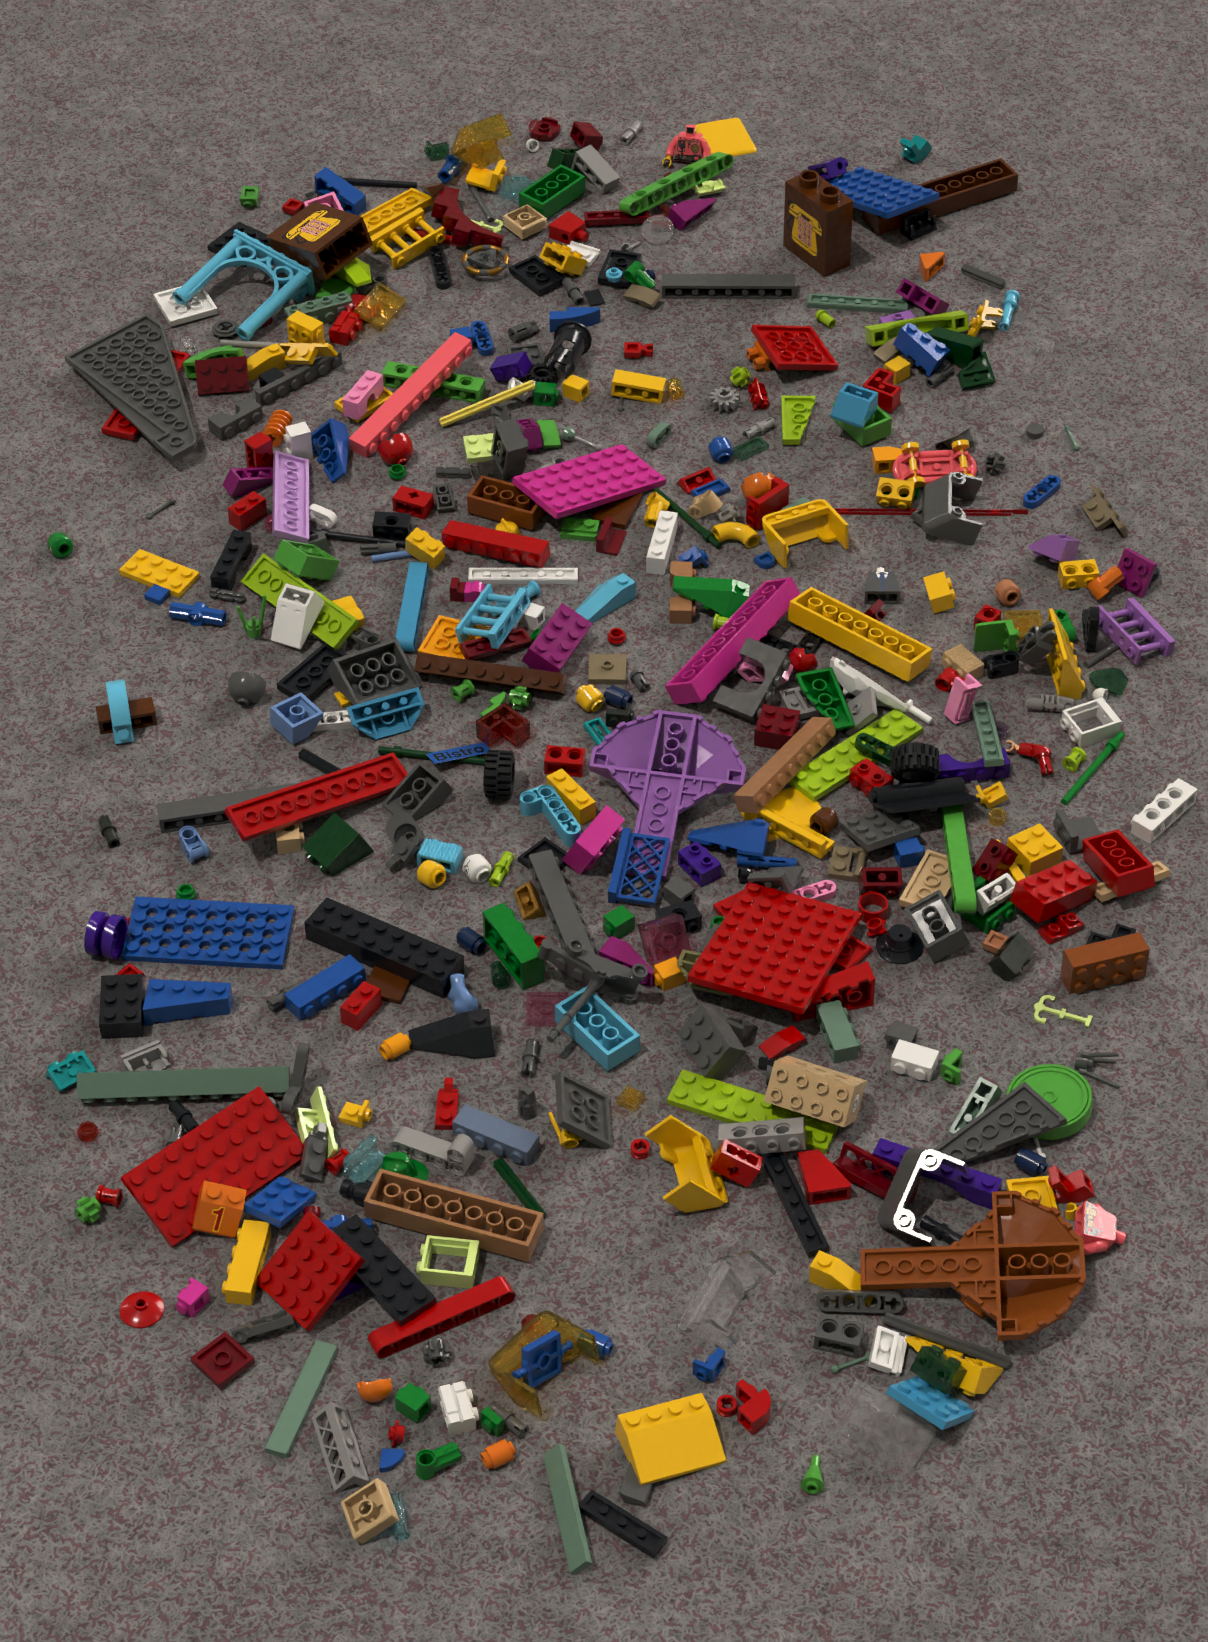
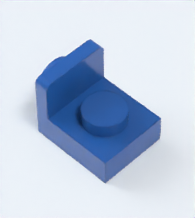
M717 1347L713 1355L710 1354L707 1357L705 1363L695 1359L693 1361V1375L699 1380L713 1383L725 1365V1350Z

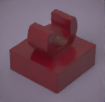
M878 599L864 614L880 622V618L886 615V612L880 609L884 603Z

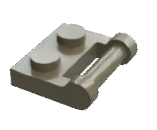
M834 845L828 878L858 882V875L861 868H864L865 859L868 857L869 852L863 847L851 848ZM852 857L858 858L855 871L849 872Z

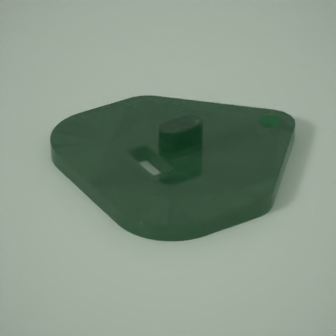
M1118 668L1097 670L1089 675V680L1095 688L1108 689L1109 693L1119 696L1123 694L1128 683L1127 676Z

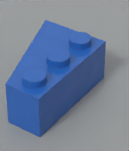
M324 167L314 176L316 193L325 195L334 192L345 212L359 215L367 208L366 195L329 168Z

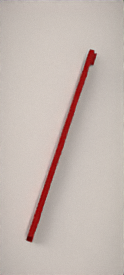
M834 508L836 511H839L837 512L839 515H911L912 512L917 510ZM962 509L964 512H984L965 513L966 516H1011V513L1028 514V509ZM848 511H867V512H848Z

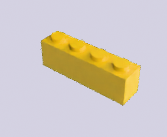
M244 1220L242 1228H238V1243L232 1249L233 1261L228 1264V1278L222 1284V1294H225L226 1303L252 1306L258 1286L257 1276L262 1271L271 1239L270 1223Z

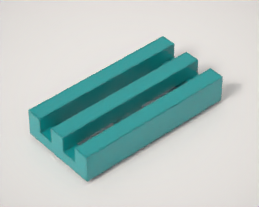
M601 717L583 723L584 729L597 746L604 741V736L596 726V723H598L605 735L611 734Z

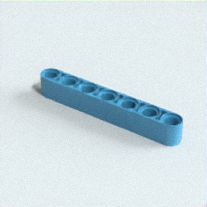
M409 562L396 638L404 652H415L428 579V562Z

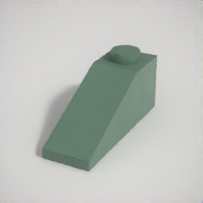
M979 1077L949 1132L952 1134L956 1133L998 1102L1003 1093L999 1086Z

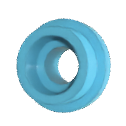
M618 268L607 270L606 277L608 281L613 283L619 282L622 277V271Z

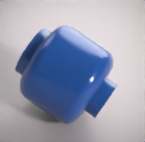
M718 436L713 438L708 446L710 455L715 462H728L733 455L731 443L725 437Z

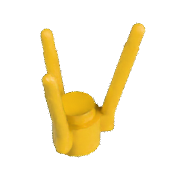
M549 1112L548 1115L557 1133L560 1145L564 1148L576 1147L583 1138L563 1128L561 1132L552 1112Z

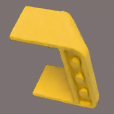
M817 499L765 515L762 518V526L770 552L783 568L787 567L788 546L818 537L825 543H832L837 540L845 549L849 548L848 523L826 500Z
M669 1115L645 1133V1137L659 1144L660 1155L663 1160L669 1161L675 1168L679 1186L663 1196L666 1202L685 1213L721 1207L728 1202V1196L721 1175L710 1169L714 1150L710 1141L704 1135L672 1115Z

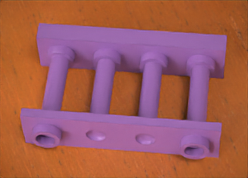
M1134 597L1127 599L1124 609L1110 613L1101 605L1097 606L1100 610L1099 627L1135 665L1139 663L1141 654L1158 649L1165 657L1172 654L1176 641ZM1125 616L1130 620L1120 624L1115 621L1116 618ZM1135 627L1140 630L1139 633L1131 635L1125 631ZM1146 638L1151 642L1142 646L1136 643L1137 640Z

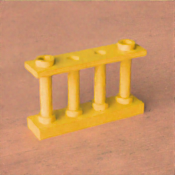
M419 207L370 236L373 243L370 250L375 253L382 249L391 257L392 269L395 270L426 252L431 246H436L444 241L445 229L441 226L434 230L425 222L424 210ZM421 226L429 234L422 238L413 229ZM408 234L416 242L409 246L400 237ZM395 241L403 250L395 253L387 245Z

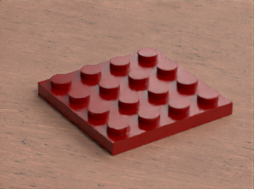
M752 325L751 332L776 369L795 371L837 370V362L812 326Z
M308 1210L259 1273L257 1284L286 1312L290 1313L304 1329L310 1332L365 1260L314 1213Z

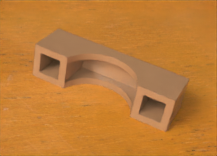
M671 562L670 587H673L674 576L696 577V569H692V562ZM680 594L670 598L669 623L692 624V617H695V606L692 605H696V600L690 601Z

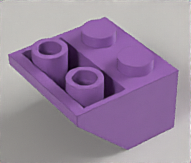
M1051 534L1030 544L1028 549L1033 550V554L1037 556L1050 557L1049 560L1055 563L1074 561L1080 540L1065 534Z

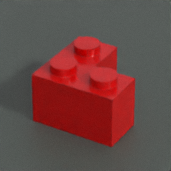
M879 367L862 387L878 392V406L882 410L892 413L900 404L901 387L893 385L894 372Z

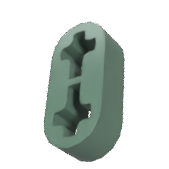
M660 422L649 433L646 445L656 449L669 436L671 425Z

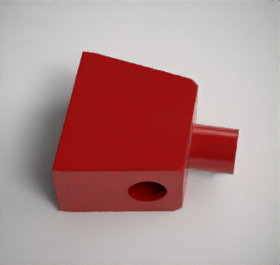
M567 211L548 225L549 238L570 245L571 241L577 242L580 240L586 242L589 239V234L586 233L585 221L570 211Z

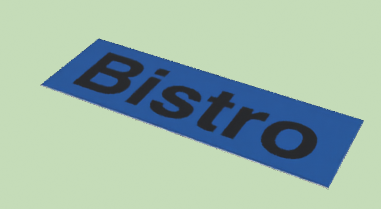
M484 742L427 753L426 755L436 764L485 754L490 749Z

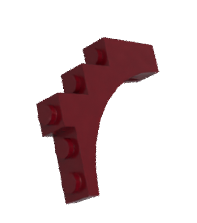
M445 186L433 202L431 217L443 220L442 226L445 231L453 233L451 242L466 247L468 244L474 246L494 245L502 248L504 235L485 229L469 219L458 205L459 190Z

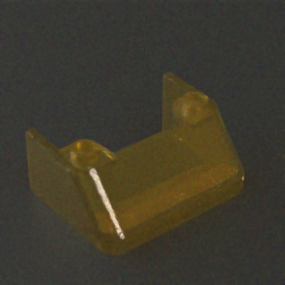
M502 112L459 129L451 148L453 156L480 169H485L489 164L503 160L504 157L497 141L512 136V133Z
M551 1311L538 1313L489 1360L490 1372L510 1399L539 1418L543 1414L537 1390L523 1383V1377L517 1379L511 1376L513 1371L522 1366L521 1348L556 1330L561 1334V1344L567 1340L573 1343V1349L564 1353L562 1361H571L579 1354L596 1363L600 1361L595 1336Z

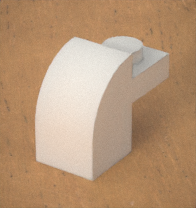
M530 603L513 629L526 627L535 631L545 621V607Z

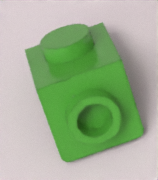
M242 186V195L239 198L241 206L246 208L258 206L259 187Z
M955 1048L951 1054L948 1053L944 1057L940 1076L947 1082H952L958 1086L961 1081V1070L958 1068L962 1064L963 1052Z

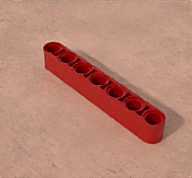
M499 1276L434 1304L401 1327L394 1321L375 1329L368 1335L367 1340L377 1357L383 1359L511 1303L516 1295L505 1277Z

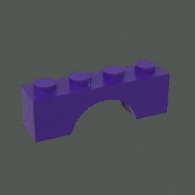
M1001 748L1004 765L991 767L984 766L983 758L975 762L965 763L955 760L949 754H940V774L936 779L961 776L964 782L1009 777L1010 762L1006 749Z

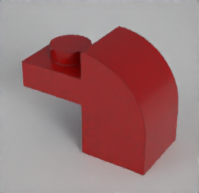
M1056 1165L1048 1168L1050 1175L1048 1182L1053 1190L1055 1201L1061 1204L1081 1203L1095 1196L1091 1179L1082 1169L1065 1175Z
M742 1379L736 1383V1397L743 1403L738 1407L737 1421L753 1435L762 1429L770 1419L771 1397L766 1389L758 1393L752 1384L749 1385Z

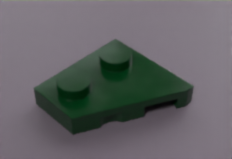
M986 351L981 353L978 358L970 362L967 367H964L957 374L962 390L994 384L996 381Z

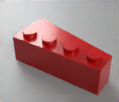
M866 961L826 976L804 1015L791 1011L794 1021L815 1018L816 1005L840 1000L842 1007L846 1008L847 1011L874 1006L876 979L869 962Z

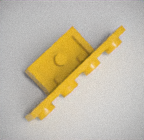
M280 343V347L287 353L284 359L287 364L312 365L316 356H337L338 354L329 343Z

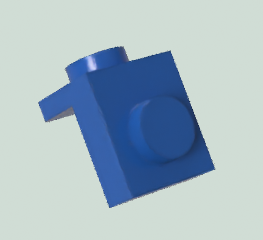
M696 545L678 557L680 562H692V569L700 563L706 568L709 567L707 553L703 549L700 550Z

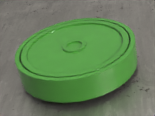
M1044 1064L1028 1068L1019 1073L1011 1081L1007 1089L1008 1094L1023 1082H1026L1067 1119V1124L1033 1138L1056 1140L1071 1136L1087 1124L1092 1114V1091L1089 1083L1080 1073L1066 1066Z

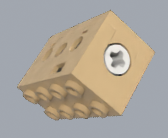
M787 1055L774 1061L764 1102L845 1127L856 1121L867 1080Z

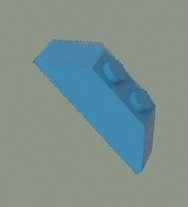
M419 687L349 706L346 709L353 727L372 739L378 740L411 730L425 704Z

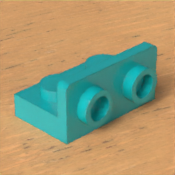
M84 1050L78 1053L73 1051L62 1062L55 1061L47 1067L45 1077L51 1079L59 1093L77 1083V1073L96 1072Z

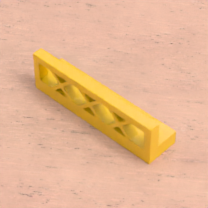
M763 807L757 813V819H763L765 822L770 823V832L820 859L835 845V841L773 808L767 810Z

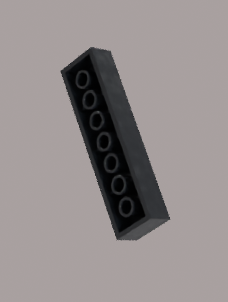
M327 897L304 922L307 940L344 956L350 954L362 964L372 968L376 966L407 979L411 985L441 998H444L451 989L450 975L465 973L464 955Z

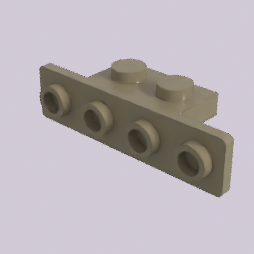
M1093 484L1089 485L1096 496L1083 504L1082 508L1096 529L1101 531L1114 522L1126 538L1128 535L1124 530L1127 527L1122 520H1117L1120 518L1114 509L1110 510L1112 505L1107 498H1102L1105 495L1100 487L1095 488Z

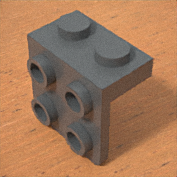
M1064 809L1056 810L1053 825L1069 854L1083 851V839L1101 834L1091 817L1087 816L1070 820Z

